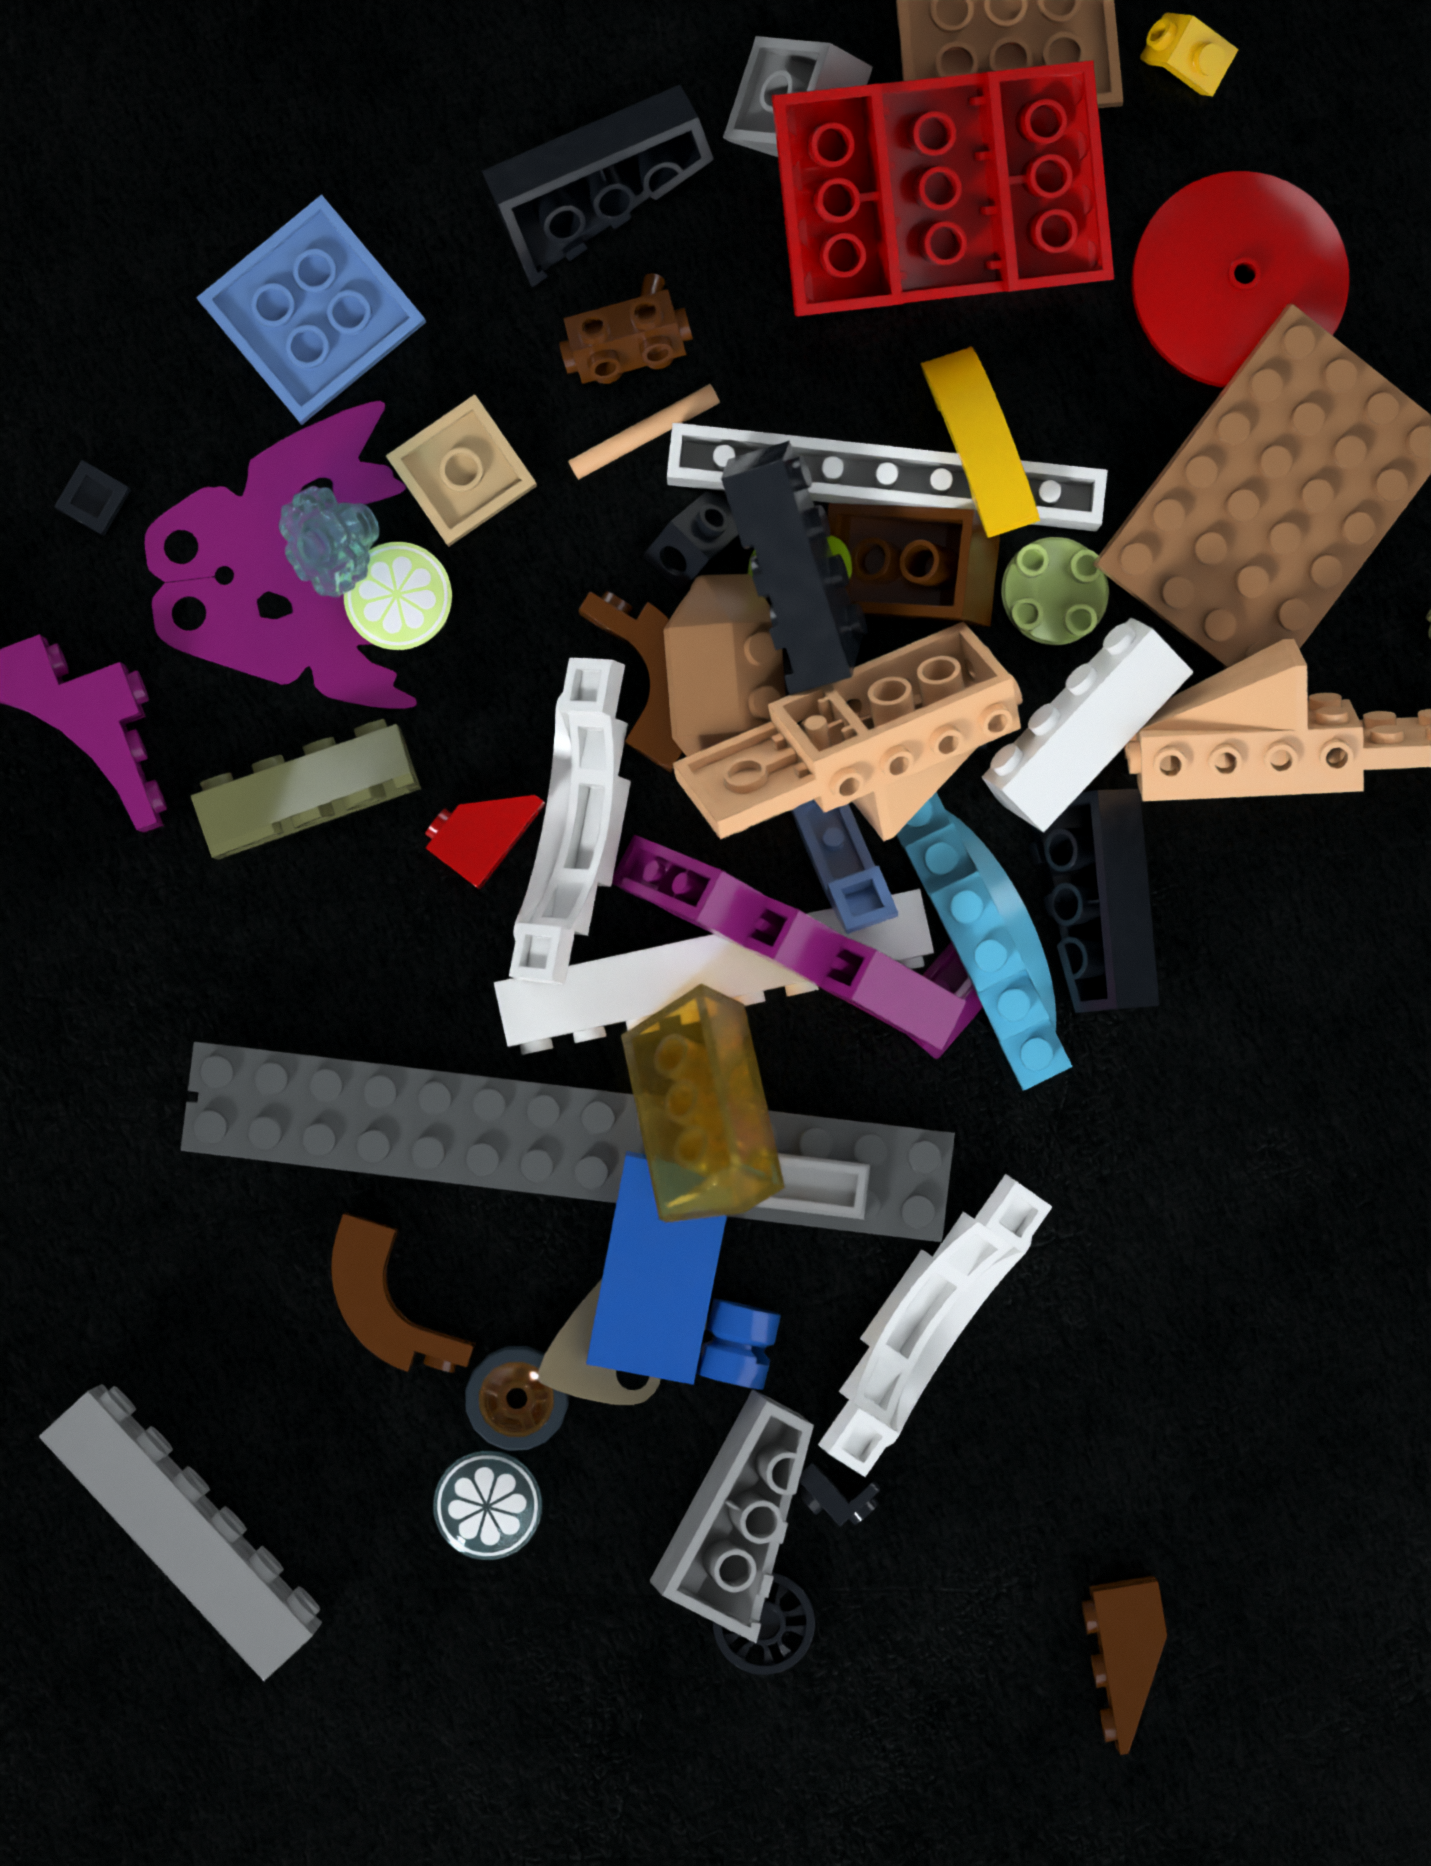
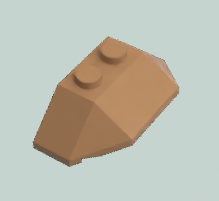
M750 574L697 576L691 585V590L681 601L663 629L672 739L686 757L771 722L768 704L786 697L782 649L775 650L769 628L773 627L770 618V605L762 596L758 597Z

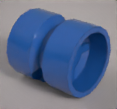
M713 1298L707 1323V1329L713 1337L711 1341L702 1344L696 1374L738 1386L763 1390L770 1364V1359L765 1355L764 1350L775 1343L781 1314L741 1303Z

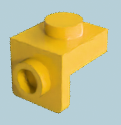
M1165 13L1150 29L1147 35V45L1140 59L1148 65L1164 67L1200 95L1213 96L1238 49L1193 15Z

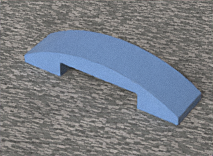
M813 799L792 809L791 813L814 870L846 934L898 917V910L881 870L872 861L849 804L839 806L824 813Z

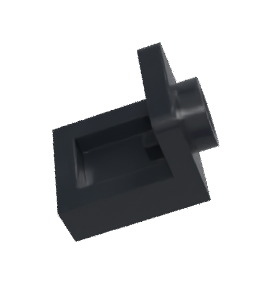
M812 1459L803 1465L799 1479L802 1485L797 1488L796 1493L816 1515L825 1509L839 1526L848 1519L856 1525L879 1504L874 1496L880 1491V1487L873 1478H870L847 1499Z

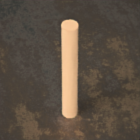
M711 384L568 460L579 480L671 430L673 423L682 424L720 403L719 398Z

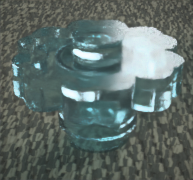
M312 486L294 494L293 501L283 505L281 508L279 530L284 539L288 541L285 555L300 580H311L315 591L319 595H329L336 598L353 590L355 583L366 579L368 574L367 566L370 562L368 551L379 535L377 520L367 506L361 503L352 504L348 502L337 504L336 498L329 488L320 489Z

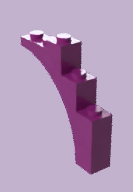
M39 634L0 649V703L27 711L54 726L87 753L118 791L136 830L144 833L162 826L163 822L159 812L167 810L164 797L157 781L154 779L147 782L140 762L147 760L148 756L137 729L128 731L126 724L146 717L141 704L149 701L139 672L129 673L127 666L118 662L64 683L61 676L69 674V669L58 643L49 645L48 640Z

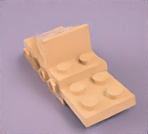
M963 621L855 667L850 678L788 695L768 704L771 722L673 763L677 781L720 839L743 831L754 824L782 812L792 810L814 799L824 813L852 801L883 841L893 838L978 746L1021 728L1017 705L1022 704V694L1014 677L1004 669L992 655L989 648L984 646Z
M1283 639L1169 698L1123 747L1124 758L1128 759L1129 774H1135L1143 801L1364 791L1363 770L1431 767V709L1421 710L1418 712V717L1396 718L1395 713L1386 711L1368 712L1363 715V720H1359L1350 700H1342V696L1339 694L1316 693L1310 695L1309 701H1307V664L1295 640Z

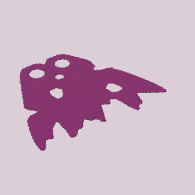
M374 401L341 411L284 438L250 460L248 479L242 496L235 495L223 486L202 488L167 510L150 525L145 534L147 565L151 573L163 582H168L164 583L152 598L154 626L161 640L190 655L282 685L296 680L304 669L309 666L312 669L315 687L328 698L378 708L405 709L416 706L417 703L414 697L394 688L393 685L397 673L371 663L357 649L356 646L369 645L371 643L363 638L353 627L347 616L344 604V587L347 576L355 562L364 553L369 551L355 544L361 527L348 521L350 513L359 506L400 494L406 489L404 483L393 477V471L390 467L360 462L358 459L385 409V403ZM326 477L331 479L334 496L329 504L313 509L301 499L300 492L304 485L318 478ZM177 530H187L196 537L198 542V552L195 558L185 564H176L170 561L164 551V542L167 536ZM228 566L233 570L234 578L230 584L221 585L216 581L214 576L219 567ZM268 591L282 595L291 602L293 613L278 619L263 618L259 615L257 599ZM187 596L199 599L206 609L204 623L198 629L192 631L179 628L172 618V609L175 603Z

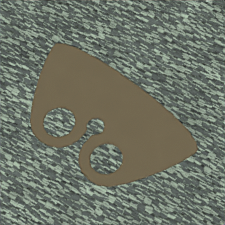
M601 1279L573 1312L552 1342L538 1370V1380L541 1384L557 1391L596 1402L614 1405H635L645 1402L655 1393L661 1378L649 1376L646 1385L641 1389L627 1390L618 1382L616 1370L586 1364L602 1283Z

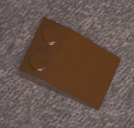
M829 503L827 518L830 526V535L844 542L850 552L852 561L851 578L849 579V585L845 586L851 604L859 603L864 616L956 625L964 621L967 626L990 627L1000 534L990 538L987 537L977 510Z

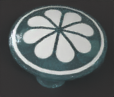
M499 1451L475 1452L454 1462L442 1475L434 1495V1517L444 1539L458 1552L475 1559H500L520 1550L534 1535L542 1512L541 1492L533 1474L516 1458Z

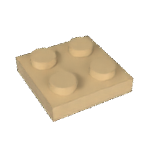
M473 395L386 455L448 547L537 486L531 474L476 395Z

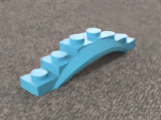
M935 792L896 836L927 892L999 1040V1044L1024 1091L1072 1067L1056 1034L1055 996L1048 963L1033 922L1006 872L974 832L960 819L944 809L937 792Z

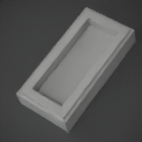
M761 1151L754 1206L864 1219L870 1164Z

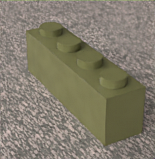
M385 719L377 720L355 728L356 738L336 745L333 737L325 738L304 746L305 756L285 763L283 756L277 755L252 764L254 774L233 780L231 773H225L201 782L203 791L191 795V799L212 858L218 860L421 789L400 727L397 724L387 727Z

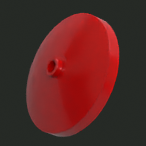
M1232 171L1204 177L1187 185L1170 197L1159 208L1146 227L1137 247L1132 269L1134 306L1142 329L1150 343L1169 364L1180 372L1205 384L1221 388L1226 387L1286 305L1294 304L1333 336L1344 314L1349 291V267L1344 244L1336 226L1325 210L1310 195L1288 181L1275 176L1249 171ZM1239 266L1245 267L1246 273L1253 274V281L1248 284L1238 282L1234 276L1236 268Z

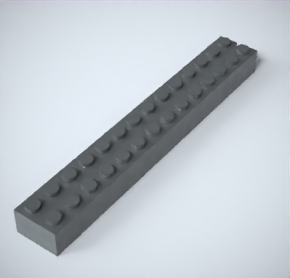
M194 1042L188 1091L199 1092L198 1102L189 1101L186 1103L181 1151L617 1203L626 1151L735 1171L727 1216L942 1242L955 1133ZM761 1151L870 1164L864 1219L754 1206Z

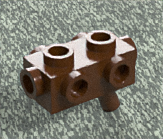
M647 274L644 276L640 297L564 318L569 340L560 342L559 345L567 373L570 374L578 371L582 384L591 381L608 384L619 379L623 372L645 366L652 369H662L669 366L674 358L686 355L683 342L693 339L685 308L674 310L668 289L663 290L664 278L658 274Z

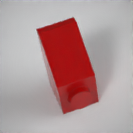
M529 795L460 804L453 813L444 808L425 833L432 839L426 849L478 889H481L546 804L538 796Z

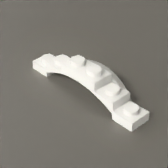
M569 658L564 689L556 705L552 770L540 842L528 889L513 931L515 946L509 976L519 980L565 985L574 934L588 936L597 886L611 887L631 783V781L618 776L628 723L615 718L625 668L624 664L617 661Z
M1005 1174L975 1219L963 1212L933 1257L924 1250L920 1251L860 1338L870 1347L839 1391L849 1401L818 1445L822 1449L866 1477L884 1449L893 1444L900 1435L920 1395L958 1336L998 1283L1031 1246L1033 1234L1052 1206Z

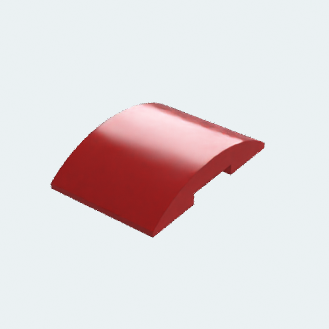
M1093 60L772 95L795 316L1114 279Z

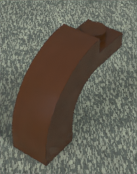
M605 591L600 598L589 592L579 608L580 615L634 649L645 663L650 676L648 702L640 718L626 738L625 744L672 773L674 770L673 763L679 761L684 753L672 739L663 630L669 619L659 609L647 602L637 620L629 616L633 607L616 595Z
M349 1212L344 1213L333 1246L331 1262L332 1282L339 1309L354 1335L369 1351L381 1360L407 1372L412 1368L416 1352L426 1354L424 1364L443 1371L454 1373L457 1365L467 1367L470 1364L476 1343L412 1322L400 1312L391 1298L387 1285V1266L399 1228Z

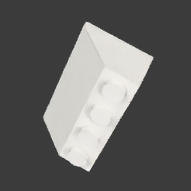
M1130 618L1126 623L1115 627L1106 636L1103 648L1089 663L1079 666L1070 674L1066 681V687L1050 704L1040 707L1031 716L1028 728L1013 744L1004 746L996 753L991 761V768L982 776L983 780L1004 807L1044 832L1188 679L1193 671L1152 628Z

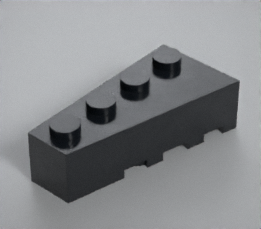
M786 441L728 459L721 481L742 546L745 549L754 547L756 555L751 557V568L758 597H770L772 602L770 618L773 627L769 628L775 650L786 647L792 668L790 674H786L784 678L789 694H796L852 677L863 635L867 634L866 619L859 603L851 604L845 588V586L849 585L846 565L841 555L833 556L827 541V537H830L829 521L821 505L814 506L808 488H811L812 480L804 457H796L790 441Z

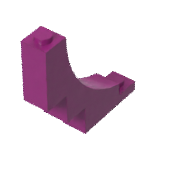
M635 834L613 874L612 884L620 889L652 902L673 915L797 975L908 1036L937 1049H943L950 1034L954 1031L958 1018L966 1004L965 1000L882 952L843 936L802 911L765 896L722 870Z

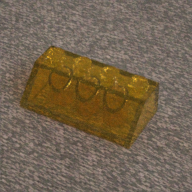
M701 983L621 1035L659 1220L668 1223L745 1213L785 1188L743 1003Z

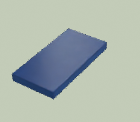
M626 1151L586 1361L587 1365L694 1385L735 1171Z

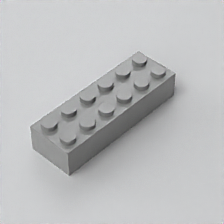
M103 1384L87 1391L39 1437L263 1681L266 1680L314 1635L322 1623L316 1616L320 1611V1607L303 1588L298 1586L293 1591L282 1580L279 1574L284 1569L266 1548L261 1546L256 1551L242 1536L247 1530L245 1525L229 1508L224 1506L219 1511L205 1496L210 1490L208 1485L191 1467L187 1466L182 1471L168 1456L173 1450L169 1442L154 1427L150 1426L146 1431L131 1416L136 1411L135 1406L123 1392L115 1386L107 1390Z

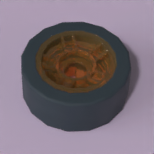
M506 1346L488 1354L473 1370L465 1390L466 1412L474 1430L489 1444L505 1450H529L545 1443L560 1428L569 1406L568 1394L541 1384L538 1380V1370L546 1353L529 1346ZM513 1388L523 1389L528 1396L527 1403L520 1407V1409L512 1408V1405L506 1398L507 1393Z

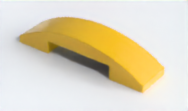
M969 347L921 363L922 371L936 407L942 413L966 474L971 496L987 537L990 538L1040 521L1039 513L1013 438L990 381L974 349Z

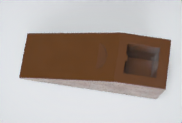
M1154 1576L1089 1586L1091 1600L1082 1601L1087 1634L1097 1633L1100 1654L1091 1655L1096 1688L1106 1687L1109 1708L1100 1709L1105 1742L1115 1741L1120 1755L1129 1754L1167 1638L1159 1583Z

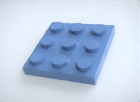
M322 195L197 297L202 306L301 425L426 323L421 313Z

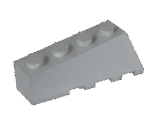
M755 1390L751 1391L650 1579V1582L662 1596L755 1643L757 1642L761 1627L759 1619L765 1597H769L774 1578L772 1575L779 1544H783L788 1525L786 1518L792 1495L796 1494L813 1424L794 1410Z

